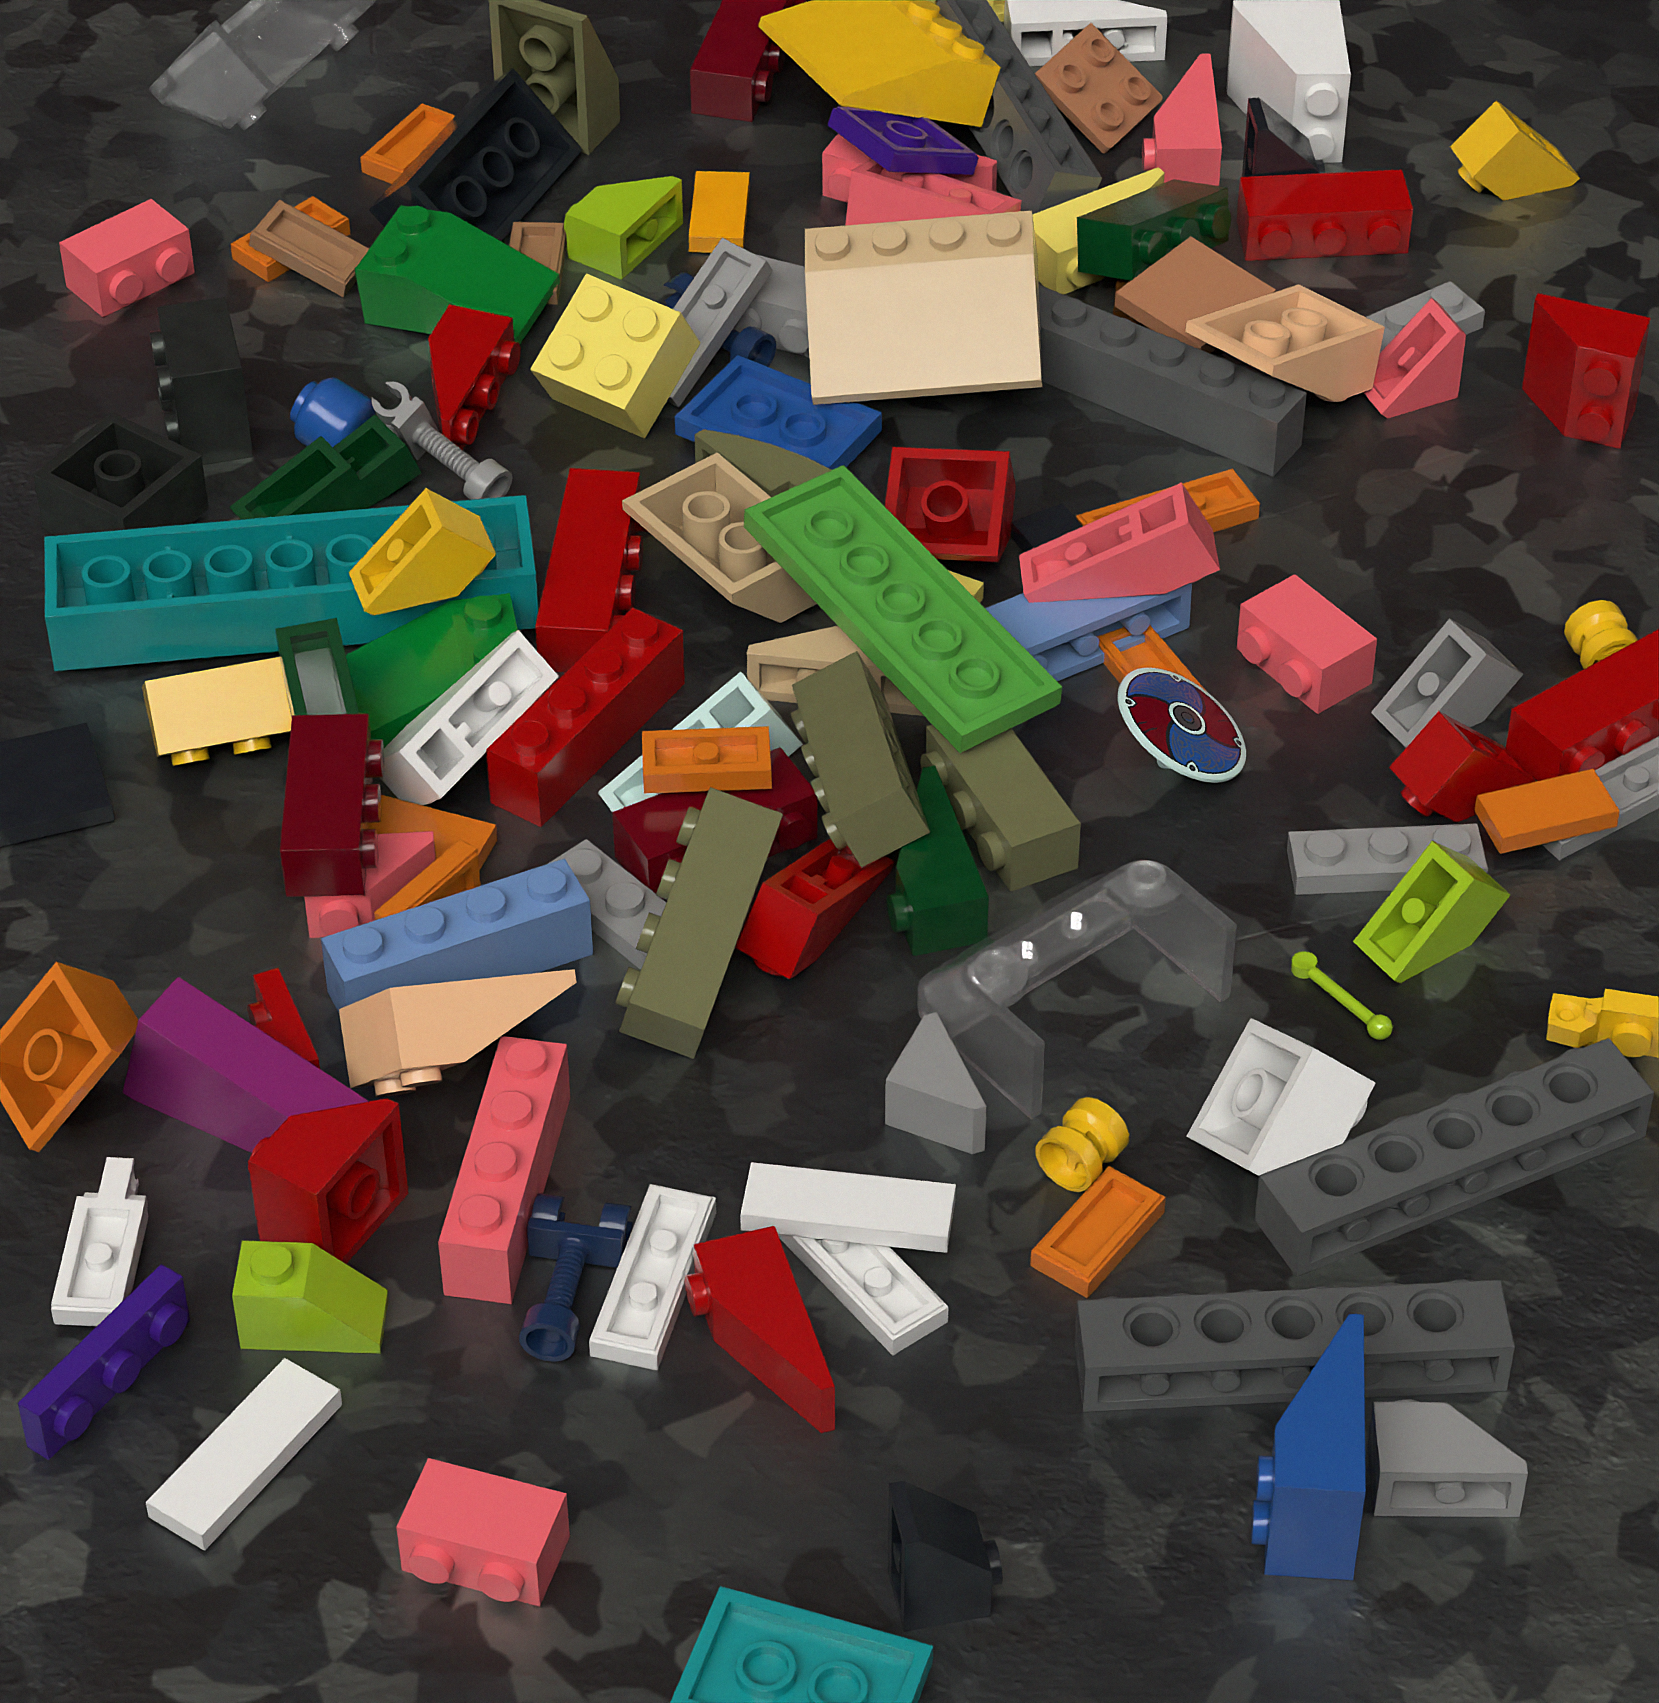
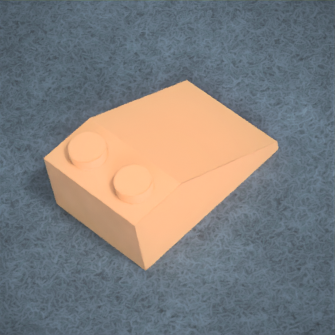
M1298 284L1187 321L1185 332L1273 377L1313 392L1322 400L1342 402L1348 397L1373 388L1385 327Z
M575 969L393 987L339 1009L350 1088L374 1086L376 1097H385L416 1091V1086L441 1082V1070L467 1061L577 983Z

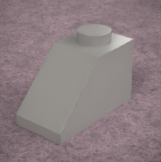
M1449 618L1371 713L1406 748L1438 711L1469 728L1483 722L1522 677L1523 673L1486 638Z
M1411 1399L1395 1402H1373L1367 1448L1374 1516L1520 1517L1528 1476L1527 1463L1524 1459L1447 1402H1419Z

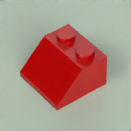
M1537 293L1534 302L1522 390L1563 436L1620 449L1636 408L1651 318Z
M892 447L885 507L936 559L999 562L1010 539L1016 491L1010 451Z
M385 1098L291 1115L271 1137L268 1136L260 1140L248 1160L260 1241L313 1243L347 1264L409 1194L399 1103Z

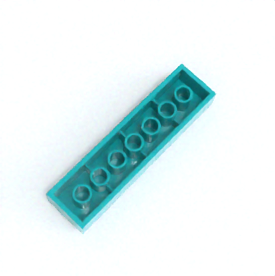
M526 495L452 501L480 516L496 555L487 564L484 571L475 577L457 597L375 616L364 611L349 571L410 505L44 537L45 621L54 671L272 653L278 651L275 629L337 618L343 645L366 644L448 601L510 593L517 629H534L538 616V598Z

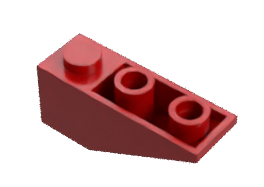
M449 304L428 338L431 376L440 433L463 450L465 445H471L474 442L479 422L486 410H492L495 407L500 387L507 375L512 376L516 372L520 361L521 348L518 342H514L513 317Z

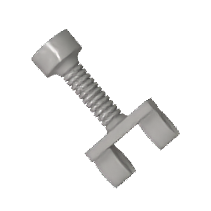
M394 381L386 382L389 391L397 398L402 399L399 406L395 409H384L372 397V406L379 419L406 444L416 461L426 451L465 481L463 492L470 500L497 498L506 495L512 483V473L492 458L478 463L442 435L424 402L416 396L412 399L403 384Z

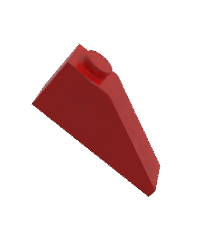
M831 838L763 882L735 948L752 957L756 966L772 975L784 976L790 980L821 956L891 872L895 861L883 856L861 867L848 846L838 850Z
M775 1226L694 1244L695 1273L685 1275L687 1298L694 1317L705 1315L714 1342L820 1433L834 1431L835 1385Z

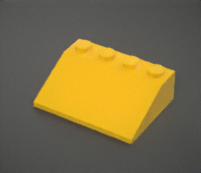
M811 0L761 16L758 25L839 105L844 107L881 111L917 118L925 117L930 120L982 127L1001 68L984 53L985 47L981 43L968 39L962 33L963 28L961 25L944 18L939 13L940 7L926 0Z

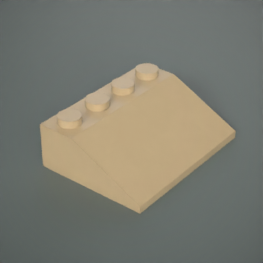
M1032 210L805 229V286L813 405L1042 387L1038 255Z

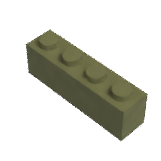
M858 651L792 684L799 709L791 712V717L800 736L806 743L801 746V750L809 768L816 777V779L811 781V784L819 802L827 813L822 816V820L837 849L841 850L848 846L860 866L864 867L930 833L885 696Z
M711 787L701 810L689 806L676 843L687 846L682 863L669 859L656 896L667 899L662 916L649 912L636 946V950L647 953L641 971L628 967L615 1004L627 1008L619 1032L694 1059L783 816L782 813Z

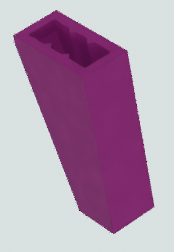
M177 977L138 1020L122 1092L141 1104L251 1153L260 1140L268 1136L271 1137L291 1115L368 1102L367 1099L180 977Z

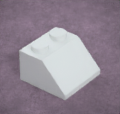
M1250 1018L1189 1130L1187 1137L1259 1176L1343 1144L1351 1128L1362 1119L1367 1108V1099L1376 1083L1319 1050Z

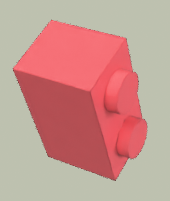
M149 199L59 242L66 287L103 318L195 273L189 229L153 199Z
M1297 575L1290 576L1240 604L1237 650L1250 663L1256 664L1280 683L1288 694L1297 697L1315 713L1319 714L1372 684L1377 638Z
M428 1458L396 1526L402 1571L413 1573L418 1578L429 1583L441 1584L447 1582L482 1591L487 1596L498 1601L512 1602L516 1600L540 1607L570 1538L567 1493Z

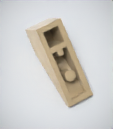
M838 625L748 646L747 679L766 700L797 703L792 684L858 651L882 690L890 713L924 716Z

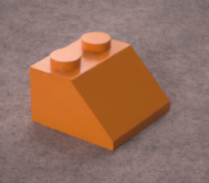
M57 961L0 1029V1101L29 1150L36 1152L41 1151L119 1057L136 1033L138 1024L137 1016L114 980Z

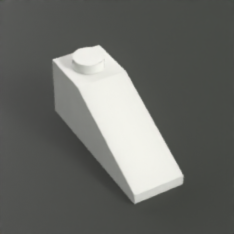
M1005 0L1004 27L1029 66H1044L1090 23L1129 62L1165 60L1166 10L1122 0Z
M519 630L513 632L413 719L384 748V777L380 779L400 800L426 805L441 799L486 753V749L559 676Z

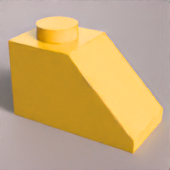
M1497 100L1450 146L1463 164L1457 170L1460 176L1478 193L1487 188L1503 201L1573 186L1580 179L1553 144Z
M425 488L349 571V575L364 611L375 616L457 597L475 577L484 571L487 564L496 555V552L480 516Z

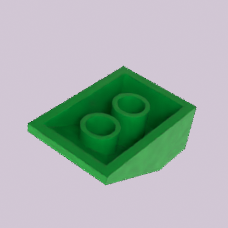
M400 205L355 268L365 324L431 334L450 304L513 317L514 342L521 344L552 297L553 290L557 284L558 286L560 284V276L557 272L452 213L428 210L420 206L409 207Z
M510 593L448 601L346 654L359 714H369L372 739H382L385 748L413 719L509 635L518 630Z

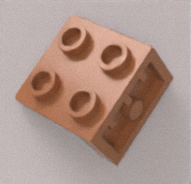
M1092 23L1086 26L1035 73L1053 103L1104 154L1112 149L1163 99L1155 87Z

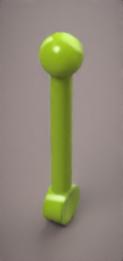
M1301 951L1293 955L1291 959V972L1294 976L1302 979H1312L1367 1025L1368 1033L1372 1038L1383 1040L1391 1035L1393 1025L1389 1017L1372 1013L1317 968L1318 961L1314 954Z

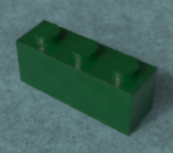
M1173 179L1077 217L1078 272L1131 281L1189 237L1195 238L1210 249L1228 242L1231 225V213L1228 208V187Z

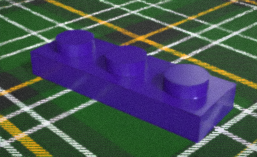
M162 1264L158 1266L17 1403L28 1448L49 1460L68 1441L75 1440L81 1436L89 1426L92 1417L116 1393L126 1391L134 1383L140 1370L163 1347H168L179 1339L187 1323L190 1321L183 1276Z

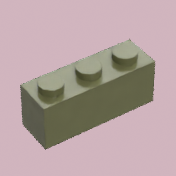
M933 725L926 726V753L921 755V769L923 770V767L936 766L961 830L967 829L977 844L984 866L989 871L995 870L1010 892L1078 868L1081 823L1011 728L959 753Z

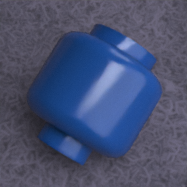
M332 377L322 380L319 384L312 381L304 387L291 409L290 420L295 423L294 434L296 439L307 447L322 436L334 447L375 415V410L372 406V400L368 396L338 378Z

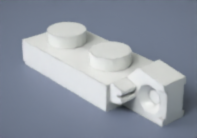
M107 1157L99 1192H85L84 1196H77L51 1302L54 1324L98 1326L132 1293L148 1221L147 1196L137 1195L139 1181L135 1179L134 1158Z

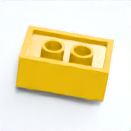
M280 657L148 680L142 686L157 757L171 755L173 766L209 760L208 748L225 744H233L234 755L271 748L269 736L291 733L292 719Z

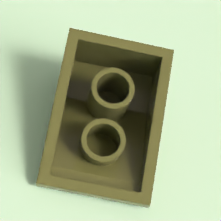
M489 0L494 81L514 68L583 149L581 153L589 155L620 123L619 78L588 16L538 0Z

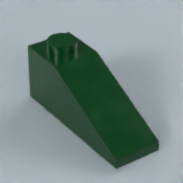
M936 766L923 767L917 795L930 833L901 847L896 865V893L887 896V909L892 929L895 933L904 932L913 956L987 942L988 893Z

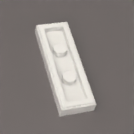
M751 1162L740 1214L741 1230L753 1231L775 1226L777 1233L780 1235L947 1253L956 1200V1184Z
M650 1184L589 1340L591 1357L658 1371L686 1296L685 1275L694 1274L695 1272L694 1244L706 1242L716 1215V1197Z
M778 1234L787 1247L892 1356L948 1323V1306L889 1246Z
M284 1358L146 1501L148 1517L205 1551L342 1406L340 1389Z

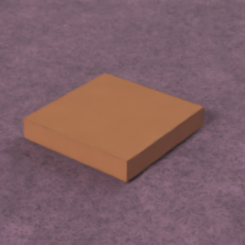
M1189 237L1116 291L1115 307L1150 330L1211 353L1217 348L1185 332L1187 321L1276 292V289L1195 238Z

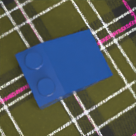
M1349 1314L1276 1424L1272 1456L1258 1455L1256 1500H1253L1251 1544L1265 1545L1264 1575L1353 1580L1366 1494L1364 1315Z

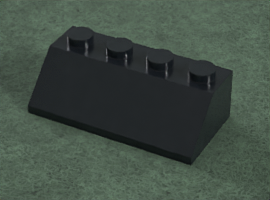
M512 68L476 93L369 208V211L384 228L400 205L409 207L420 206L428 210L448 212L502 241L512 230L513 222H519L583 149L515 69Z

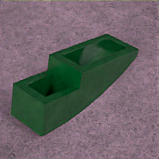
M373 415L334 447L320 436L229 508L239 520L367 509L397 491L422 472L406 444L376 415Z
M337 618L275 629L291 719L292 715L359 714Z

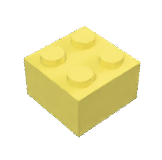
M586 273L530 370L553 400L645 439L699 347L700 341L681 312Z

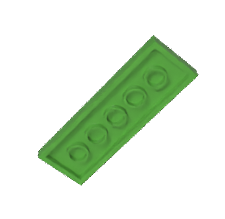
M844 465L745 509L744 528L959 753L1060 704L1062 686Z

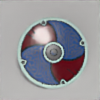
M1140 668L1128 673L1119 685L1117 695L1120 712L1132 734L1156 758L1159 767L1173 769L1189 778L1211 783L1225 782L1239 774L1246 761L1245 743L1233 718L1213 696L1185 677L1163 669Z

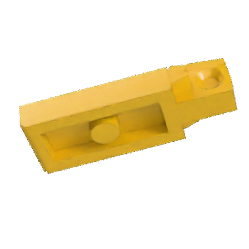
M1605 989L1604 997L1583 998L1553 993L1549 1009L1546 1040L1579 1048L1581 1046L1587 1047L1609 1038L1623 1056L1640 1057L1645 1055L1659 1058L1658 996Z

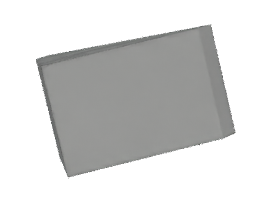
M934 1012L924 1015L886 1078L885 1124L970 1154L985 1151L986 1104L938 1013Z

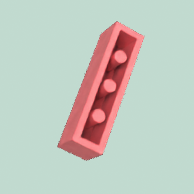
M507 1036L500 1037L438 1241L443 1293L445 1296L512 1304L528 1249L527 1225L530 1217H532L533 1205L537 1194L544 1193L571 1098L567 1044Z

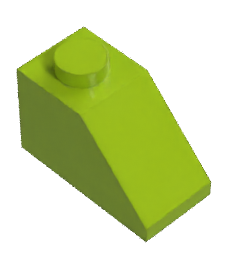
M668 176L596 186L581 201L572 205L565 214L564 230L567 236L568 259L622 280L683 224L682 179Z
M1431 841L1353 942L1394 981L1402 983L1471 946L1511 894L1470 857L1435 841Z
M242 1241L232 1293L240 1349L381 1354L389 1300L386 1288L313 1243Z

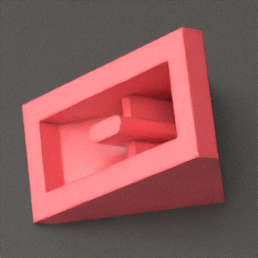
M1431 298L1381 351L1373 388L1363 393L1380 414L1387 419L1458 398L1466 334L1444 308Z

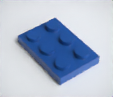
M737 355L675 415V434L695 442V434L703 429L739 435L784 448L833 470L842 465L847 467L882 431V412L857 402L813 405L811 384Z

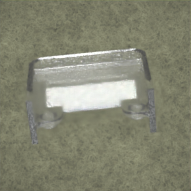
M251 0L222 25L216 20L212 22L148 90L163 106L227 130H231L238 124L243 131H246L267 112L262 103L329 45L338 52L360 31L353 23L377 0Z
M1150 860L1130 862L1076 884L926 973L918 984V1014L922 1019L924 1015L937 1012L959 1055L1032 1120L1041 1114L1045 1041L1007 1007L1019 1001L1026 993L1133 929L1221 1003L1229 998L1231 993L1237 924L1164 864Z

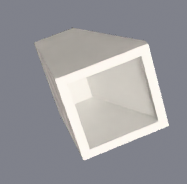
M1233 0L1226 86L1227 95L1246 116L1248 98L1259 97L1309 138L1315 160L1322 159L1324 163L1342 162L1351 72L1340 1Z

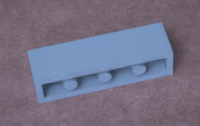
M1192 583L1166 594L1029 603L1024 593L985 609L1056 681H1060L1104 663V652L1099 648V639L1097 638L1099 635L1125 627L1132 635L1113 642L1121 652L1144 643L1145 636L1142 633L1147 630L1149 625L1152 626L1162 639L1189 628Z
M564 858L321 938L327 992L339 1013V1009L388 988L539 973L593 955L590 900Z

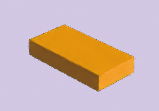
M696 171L689 228V252L712 253L721 238L744 248L750 192V172Z

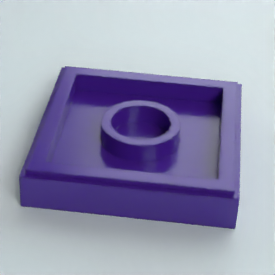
M837 106V108L832 109L828 122L829 127L889 172L973 175L979 159L974 151L925 117L917 118L881 111Z

